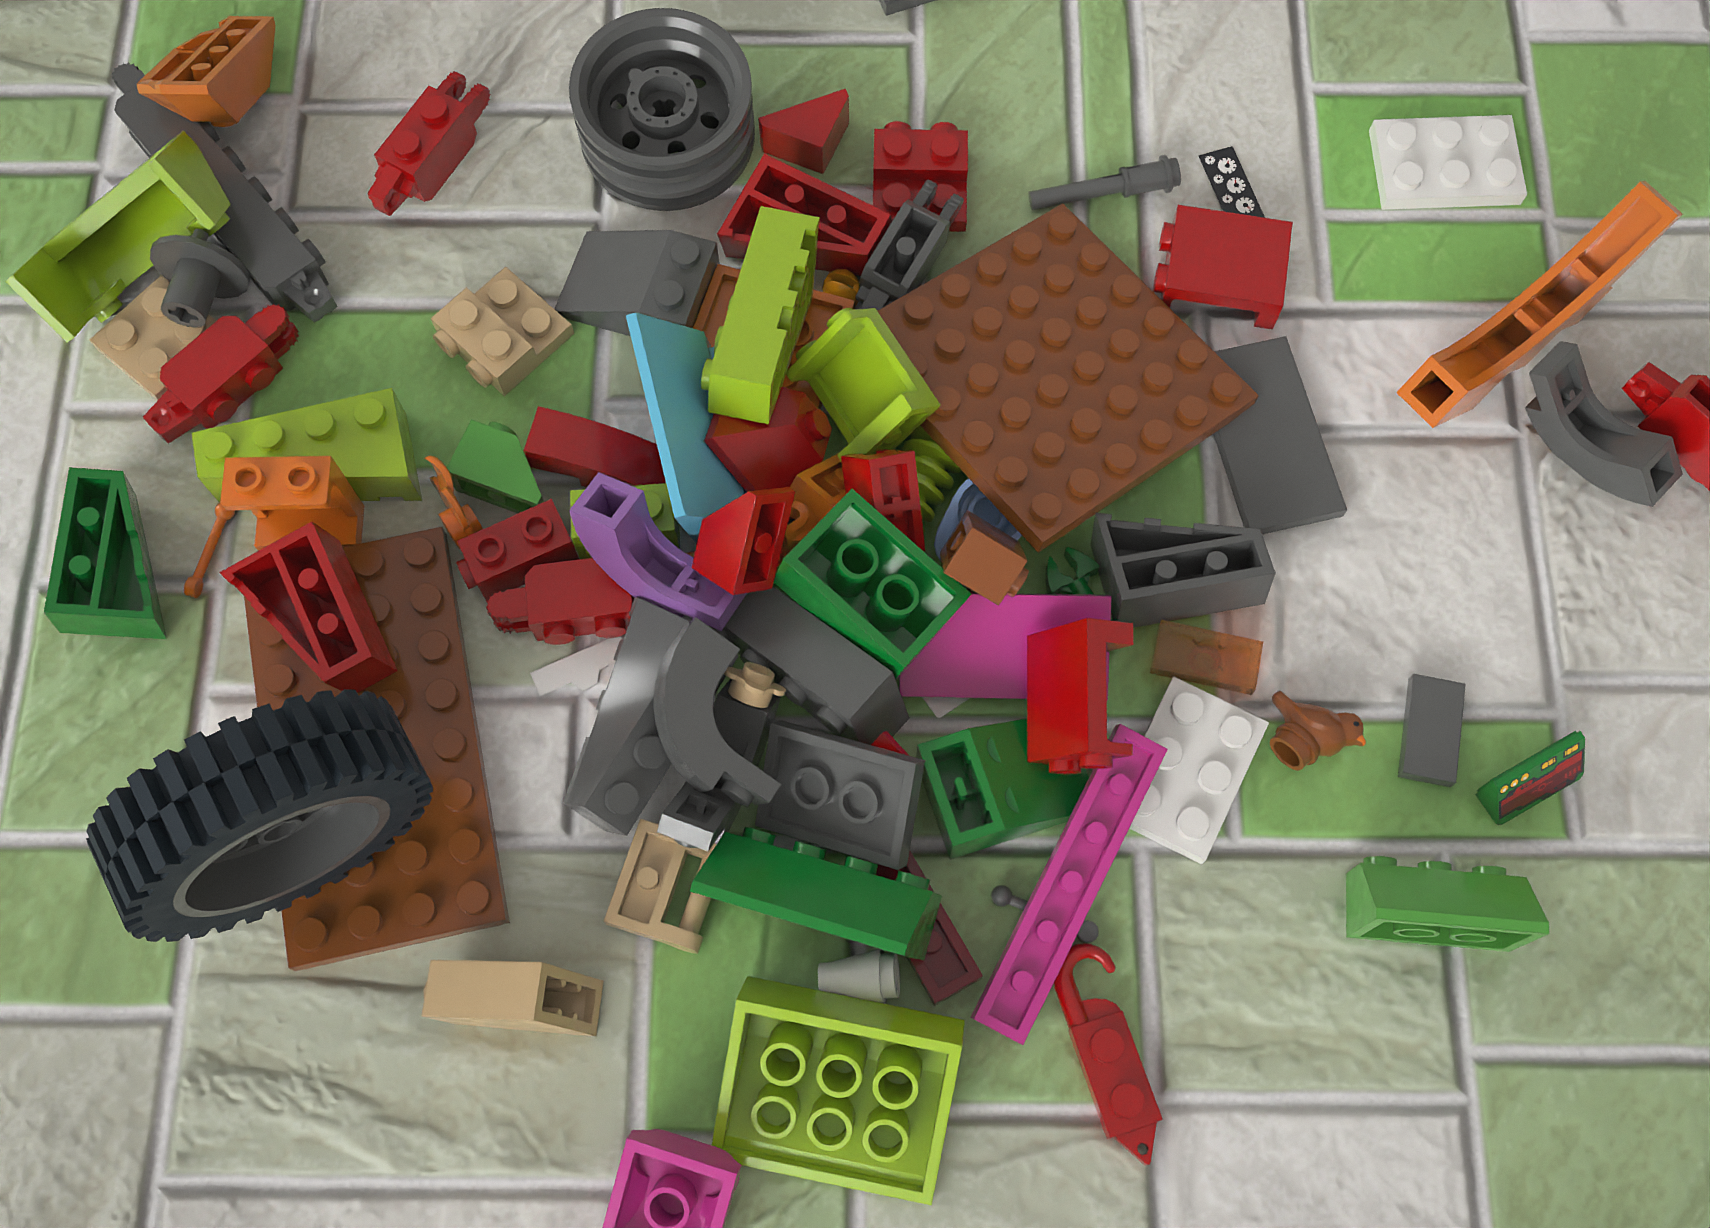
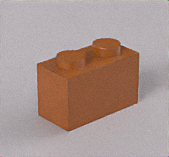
M966 510L940 551L943 572L998 606L1006 594L1011 597L1017 594L1029 573V570L1024 567L1028 560L1020 542Z

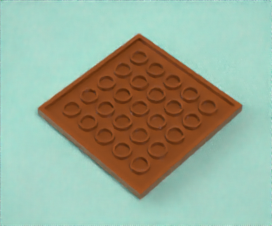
M1063 203L877 311L941 405L934 413L926 417L920 426L1038 553L1229 424L1255 404L1259 397L1238 374Z

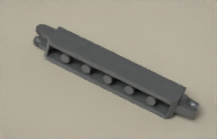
M123 63L114 68L115 71L112 72V79L123 93V96L117 99L114 111L129 129V134L149 158L183 130L200 148L231 203L225 212L230 217V220L213 235L228 252L232 253L245 265L250 274V279L272 305L277 306L279 304L286 311L297 308L314 323L338 307L326 287L329 283L320 268L326 261L319 250L309 239L302 243L294 235L299 230L282 207L274 211L268 204L272 201V198L261 182L255 176L247 180L242 174L246 168L231 147L226 146L221 150L216 144L220 138L209 122L190 121L139 94L136 84L145 75L134 63Z

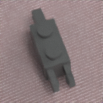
M928 179L914 201L908 199L903 203L861 274L859 291L856 294V300L863 303L860 309L875 308L878 311L922 284L947 243L949 228L959 213L964 198L954 193L945 203L940 215L927 210L928 205L933 202L938 187V184Z

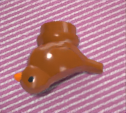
M1280 690L1272 696V701L1283 715L1285 723L1276 729V735L1270 740V746L1276 757L1289 768L1299 771L1306 765L1314 764L1319 756L1331 757L1339 753L1345 746H1364L1366 744L1363 737V723L1360 717L1354 713H1334L1323 707L1296 703Z

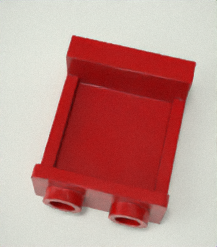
M1178 204L1173 222L1163 223L1159 251L1167 252L1165 264L1158 263L1153 292L1161 293L1160 299L1169 308L1172 301L1177 299L1254 311V327L1273 330L1284 305L1293 222Z
M1084 618L1027 635V762L1049 764V773L1077 774L1081 773V768H1113V759L1133 756V744L1110 742L1107 738L1106 652L1134 645L1133 623Z

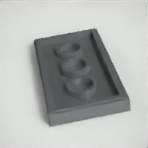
M1284 336L1214 351L1259 395L1255 404L1213 434L1244 528L1260 529L1262 534L1343 517L1347 507L1287 337Z

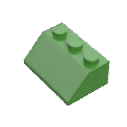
M1371 856L1364 858L1363 863H1359L1346 873L1347 938L1510 952L1550 934L1549 921L1527 877L1506 875V868L1477 866L1472 868V872L1452 871V864L1448 862L1424 861L1419 862L1417 868L1397 866V859L1392 857Z

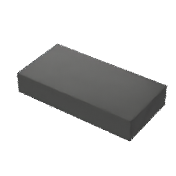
M1413 674L1408 679L1398 777L1446 787H1452L1456 783L1465 683Z

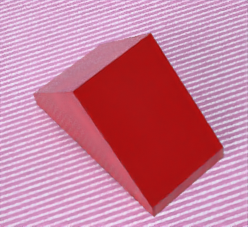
M846 88L759 117L760 145L763 152L824 174L849 125V95Z

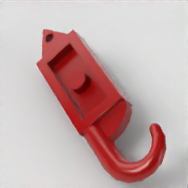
M1089 943L1075 944L1071 946L1054 981V988L1069 1027L1068 1032L1106 1138L1110 1139L1113 1137L1143 1165L1147 1166L1151 1164L1157 1122L1163 1119L1124 1013L1116 1003L1107 999L1093 998L1082 1000L1073 976L1075 965L1080 960L1087 958L1095 959L1101 963L1108 973H1113L1116 970V966L1110 955L1101 947ZM1139 1144H1143L1146 1147L1144 1155L1138 1152Z

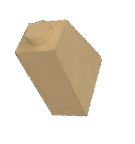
M431 960L428 979L424 987V1003L421 1016L457 1025L596 1036L604 981L544 962Z

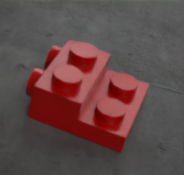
M901 121L890 122L884 126V129H874L873 206L891 214L893 221L903 203L908 199L914 201L924 183L929 179L938 184L936 196L933 202L928 205L927 210L940 215L945 203L954 193L964 198L961 209L950 226L949 232H966L968 130H958L956 125L949 122L936 123L930 130L911 129L909 124Z

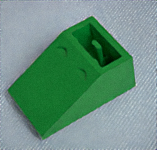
M1027 718L968 728L917 744L916 758L925 760L922 781L950 860L1067 822L1089 779L1087 770L1081 768V773L1053 774L1049 773V764L1027 762Z

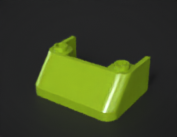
M183 130L53 236L5 282L68 343L94 316L102 323L123 305L117 297L127 286L153 266L150 260V249L156 240L170 235L191 236L195 229L204 230L211 236L230 220V217L225 212L231 203L200 148Z

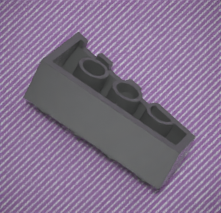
M639 597L634 598L629 612L631 619L625 637L619 641L613 658L616 662L606 690H602L596 707L598 714L590 737L585 739L563 802L604 831L625 836L629 834L672 764L664 751L655 723L654 690L659 667L668 648L682 627L689 622ZM738 654L735 656L729 667H732L734 665L735 661L739 656ZM724 674L718 682L715 694L726 677Z

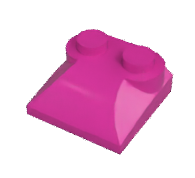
M661 1129L632 1130L625 1142L602 1228H724L733 1194L739 1183V1173L742 1165L723 1149Z

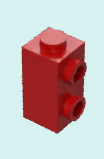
M552 499L457 541L464 558L457 561L456 564L468 589L478 586L486 601L490 599L489 596L494 595V592L499 593L500 590L505 592L507 589H514L525 585V575L534 565L579 559L573 542Z

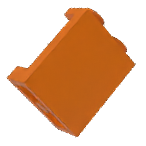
M332 456L225 458L220 503L226 510H251L257 517L254 546L258 551L310 522H314L337 538L342 547L362 543L365 506Z

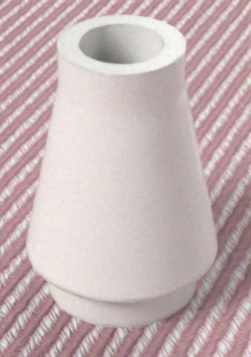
M876 949L833 962L819 963V990L886 1004L887 998H899L900 995L898 956L896 953H884L883 949Z

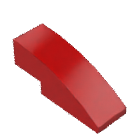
M538 406L523 450L531 468L579 478L581 486L584 487L591 483L598 472L631 486L666 483L656 443L603 423Z

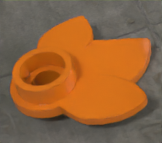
M429 455L424 459L433 465L437 477L432 476L429 479L447 507L438 516L454 543L460 549L458 540L483 528L468 503L462 507L460 506L454 495L453 479L447 467L439 458Z

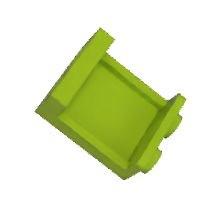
M875 308L842 309L828 320L826 324L828 329L817 340L809 342L797 352V361L786 373L791 382L805 380L810 384L849 443L837 454L840 461L843 455L876 454L875 450H894L925 421L926 417L930 416L941 406Z

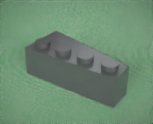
M775 587L747 593L722 631L709 626L740 648L738 654L744 664L751 662L770 669L775 674L773 682L786 689L784 695L796 705L804 708L836 736L871 745L882 732L888 731L893 737L910 718L892 671Z

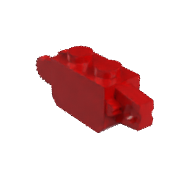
M455 71L453 73L450 72L437 89L428 85L374 154L379 167L374 175L376 180L368 191V196L375 209L391 216L408 197H416L424 202L434 198L474 146L477 135L474 123L488 105L491 95L489 88L477 83L459 101V98L464 93L467 82L464 75Z
M274 304L271 306L267 305L266 308L263 307L261 312L258 311L245 323L237 316H222L161 367L160 381L167 388V391L143 416L148 425L169 444L198 424H201L205 429H209L227 421L249 397L269 386L274 380L275 375L283 369L278 359L290 350L291 345H294L296 341L298 342L297 337H299V331L294 323L290 322V316L284 307H280L279 304L277 306Z
M1648 362L1622 387L1623 391L1646 416L1637 427L1641 430L1671 436L1680 465L1685 468L1693 480L1701 483L1710 491V379L1706 375L1691 374L1680 383Z
M593 558L534 565L525 575V587L507 589L505 592L500 590L499 593L494 592V595L489 596L490 599L486 601L488 604L486 609L488 610V615L494 621L495 627L499 631L502 630L504 634L506 632L511 634L512 631L516 633L532 631L537 641L561 645L574 641L575 636L595 634L601 638H615L624 635L631 619L629 612L635 597L618 585Z

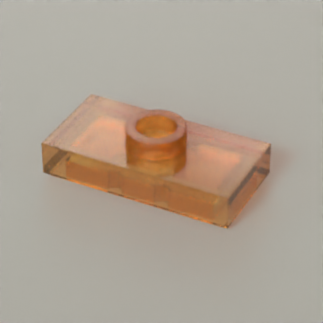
M1161 620L1157 629L1150 673L1170 678L1174 676L1188 682L1252 695L1256 690L1264 641Z

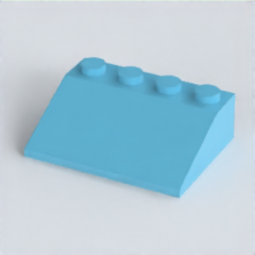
M640 313L628 314L626 319L674 517L697 545L702 519L747 493L704 442L714 413L708 412V390L701 389V377L706 359L714 358V347H711L704 331Z

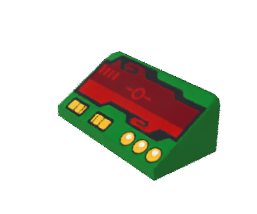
M1575 730L1480 787L1475 795L1497 825H1503L1580 780L1584 773L1585 736L1581 731L1576 732Z

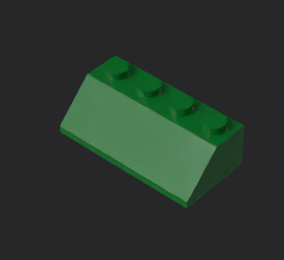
M749 827L744 828L742 836L724 832L691 884L690 892L920 960L925 959L942 898L941 895L928 890L929 879L898 871L896 881L875 875L878 867L877 864L846 856L844 866L824 860L827 851L825 849L795 841L793 851L773 846L776 835Z

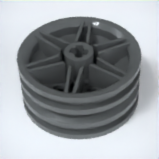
M673 8L645 9L623 15L604 25L581 48L570 74L569 98L585 162L598 183L609 193L626 203L644 209L656 211L683 210L704 204L716 198L731 187L740 177L750 160L755 142L752 82L749 65L742 49L725 29L708 18L693 12ZM692 79L702 80L706 85L702 88H696ZM616 100L623 108L614 109L611 105Z

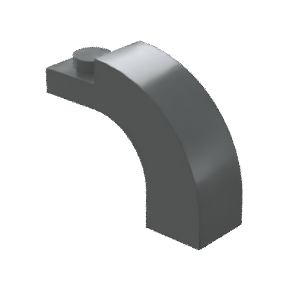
M1560 341L1529 372L1536 393V397L1525 407L1529 419L1552 452L1585 480L1619 498L1653 507L1683 475L1671 436L1632 427L1615 417L1600 403L1590 386L1577 344Z
M695 617L682 627L671 643L662 660L656 678L654 716L664 751L678 773L700 793L712 790L718 780L724 783L721 791L742 806L748 807L750 803L754 805L770 803L781 784L736 753L720 735L714 719L713 700L716 687L740 648Z
M730 678L717 694L713 708L715 723L724 741L736 753L758 767L769 738L770 725L774 722L781 696L773 694L767 708L747 705L733 698L728 693L732 682ZM718 780L712 790L701 793L686 781L662 812L657 833L673 838L684 847L700 848L708 852L714 843H718L724 832L730 830L742 805L733 801L721 791L724 783Z

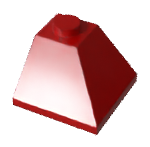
M781 387L769 424L714 413L704 442L746 492L783 487L790 488L797 474L823 461L832 427L826 414L821 409L816 408L804 392Z

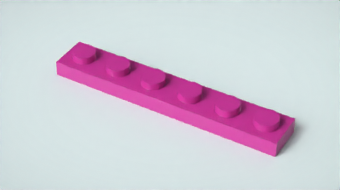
M1122 724L1115 725L1108 740L1110 742L1133 744V756L1113 759V768L1093 769L970 1017L1021 1045H1024L1168 750Z

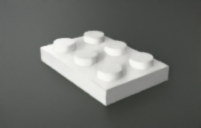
M1512 115L1374 120L1369 129L1382 210L1521 205L1527 196Z
M1173 676L1144 735L1168 750L1129 829L1202 865L1210 853L1269 722Z

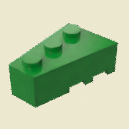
M69 467L44 607V614L59 633L167 639L137 496L123 471Z

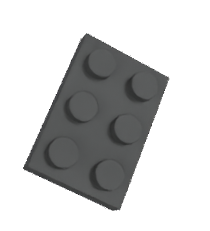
M783 720L773 722L770 725L763 772L779 782L781 786L770 803L758 805L755 826L899 870L907 866L925 760Z

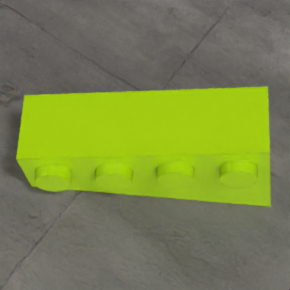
M760 206L738 281L729 301L724 326H720L716 334L714 358H707L703 367L701 389L708 390V412L769 424L813 298L819 217Z
M392 388L191 432L197 477L218 502L221 499L225 458L332 456L361 501H380V497H402L404 501H422L407 415Z

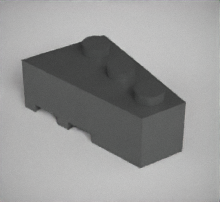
M1095 513L1090 546L1094 559L1100 566L1098 573L1104 593L1111 596L1112 621L1133 623V628L1265 604L1276 572L1260 529L1194 523L1193 528L1161 525V519L1144 518V523L1111 520L1112 514Z

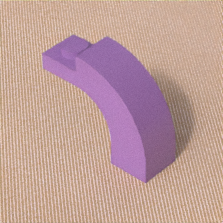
M598 472L569 510L576 533L586 550L618 585L635 598L639 597L682 618L684 616L692 619L696 617L706 625L722 631L747 594L732 595L692 569L694 557L675 546L657 528L650 516L644 491Z

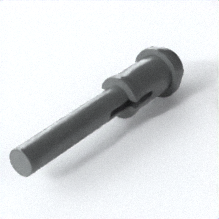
M1161 155L1159 161L1130 167H1120L1118 174L1029 191L1031 210L1057 206L1062 203L1067 204L1122 193L1124 198L1161 189L1165 193H1170L1173 187L1180 186L1181 184L1180 167L1176 158L1168 159L1167 155Z

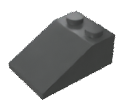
M673 230L586 231L555 310L565 319L630 336L626 315L632 313H640L693 328L717 264H720L717 242Z

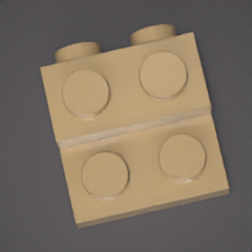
M504 267L475 294L466 287L430 318L436 329L433 339L438 346L451 358L458 354L468 363L466 369L481 386L486 388L491 384L503 396L508 394L575 334L570 322L507 267Z

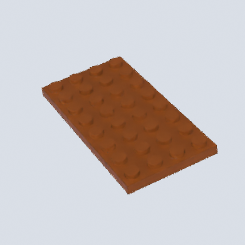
M443 527L343 547L398 670L358 692V695L365 691L375 693L377 699L382 696L392 706L430 779L433 792L430 793L432 797L430 804L423 807L425 812L421 818L411 821L413 827L405 835L393 837L395 844L389 849L374 852L371 854L374 860L364 867L351 868L347 871L349 876L335 884L330 881L319 887L320 893L308 899L305 895L291 901V907L281 911L288 968L293 971L510 923L447 534ZM244 596L257 707L270 703L272 710L282 707L286 698L302 695L305 702H309L320 691L331 690L334 697L342 692L324 683L281 638L282 635L267 619L256 612Z

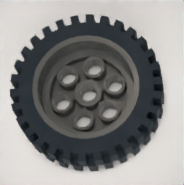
M344 689L336 697H334L331 690L320 691L309 702H305L302 695L286 698L279 709L272 710L269 703L252 709V717L238 722L235 716L218 723L221 730L209 736H205L200 731L184 739L187 747L181 751L175 752L167 749L154 757L155 768H139L127 777L130 787L115 788L106 797L109 805L97 808L93 814L95 822L88 824L86 831L89 838H86L88 847L127 932H131L132 936L137 939L145 936L146 940L150 942H157L165 937L167 942L179 941L187 934H189L190 939L204 937L212 928H216L218 933L231 930L238 921L245 919L246 923L249 924L262 919L266 911L275 908L277 912L291 907V901L303 895L308 899L320 893V886L330 881L335 884L349 876L347 871L351 868H362L374 859L371 854L386 851L394 845L393 837L405 835L413 827L411 821L420 819L424 814L425 810L423 807L430 804L432 799L430 793L433 792V786L388 701L382 696L377 699L375 693L368 691L358 695L357 691L352 689Z

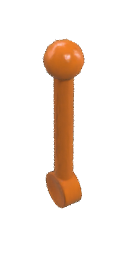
M218 503L215 507L217 518L193 576L188 577L185 582L184 594L186 596L198 598L201 595L204 585L203 577L226 521L232 519L235 515V510H226L221 503Z

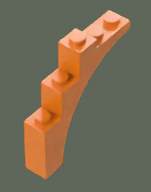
M1640 181L1586 236L1548 271L1471 333L1451 346L1431 355L1396 393L1432 428L1474 409L1507 374L1526 366L1561 330L1577 324L1613 288L1612 285L1683 214L1649 183Z

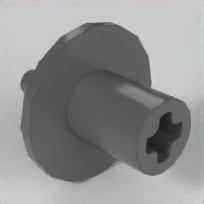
M195 229L191 237L182 235L160 237L152 244L150 249V260L154 267L170 281L161 304L163 315L177 324L193 328L205 325L214 297L222 299L239 297L247 291L250 281V274L245 265L232 253L216 244L207 242L209 235L201 229Z

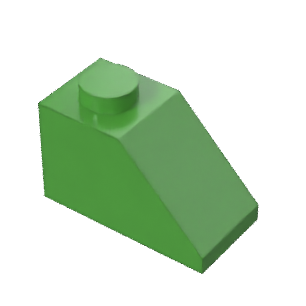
M471 419L447 466L451 473L455 490L517 514L543 503L544 499L516 433L501 423L490 422L489 425Z

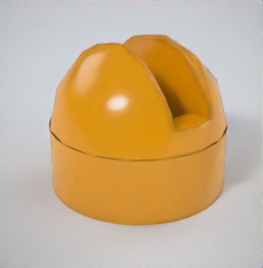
M836 269L829 272L825 278L822 292L855 300L856 306L859 302L856 300V294L859 291L860 282L850 270Z

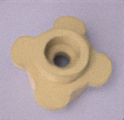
M746 662L743 669L728 667L724 672L725 676L732 679L728 693L738 701L753 707L767 708L773 694L784 696L786 692L783 686L773 682L775 674L770 669L756 663Z

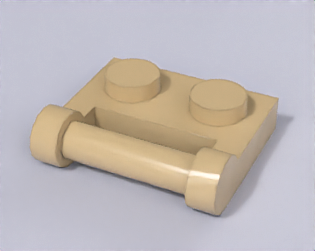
M640 819L605 915L604 923L608 926L669 944L683 951L698 954L703 940L699 932L711 900L710 897L690 892L679 927L666 924L664 921L687 855L690 854L702 859L698 869L699 872L716 844L714 843L708 852L700 848L684 847L673 838L657 833L659 824Z

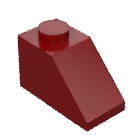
M789 487L748 491L702 519L692 569L732 595L772 589L796 491Z

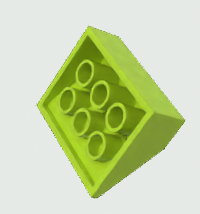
M747 976L736 999L711 1146L725 1150L742 1166L932 1206L962 1051L965 1020Z

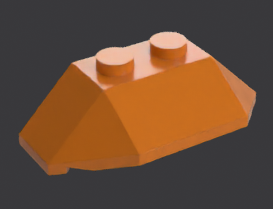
M228 16L218 22L220 28L201 32L167 54L136 84L139 94L193 122H211V125L215 127H228L237 124L270 87L276 26L274 16Z

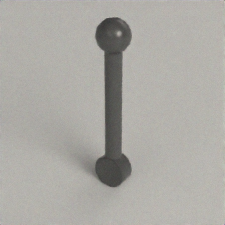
M1004 885L996 886L991 893L994 904L1001 907L1009 904L1024 910L1028 902L1012 895V891ZM1084 921L1077 934V938L1083 943L1093 942L1099 934L1097 925L1092 921Z

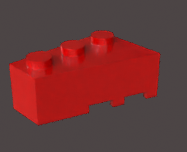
M764 153L718 231L717 236L726 257L744 259L760 206L819 217L815 270L831 272L836 269H848L856 276H861L865 265L891 225L892 219L891 214Z
M314 522L302 526L219 572L251 603L250 605L260 616L267 619L282 635L281 638L324 683L340 691L352 689L358 693L398 671L340 541Z

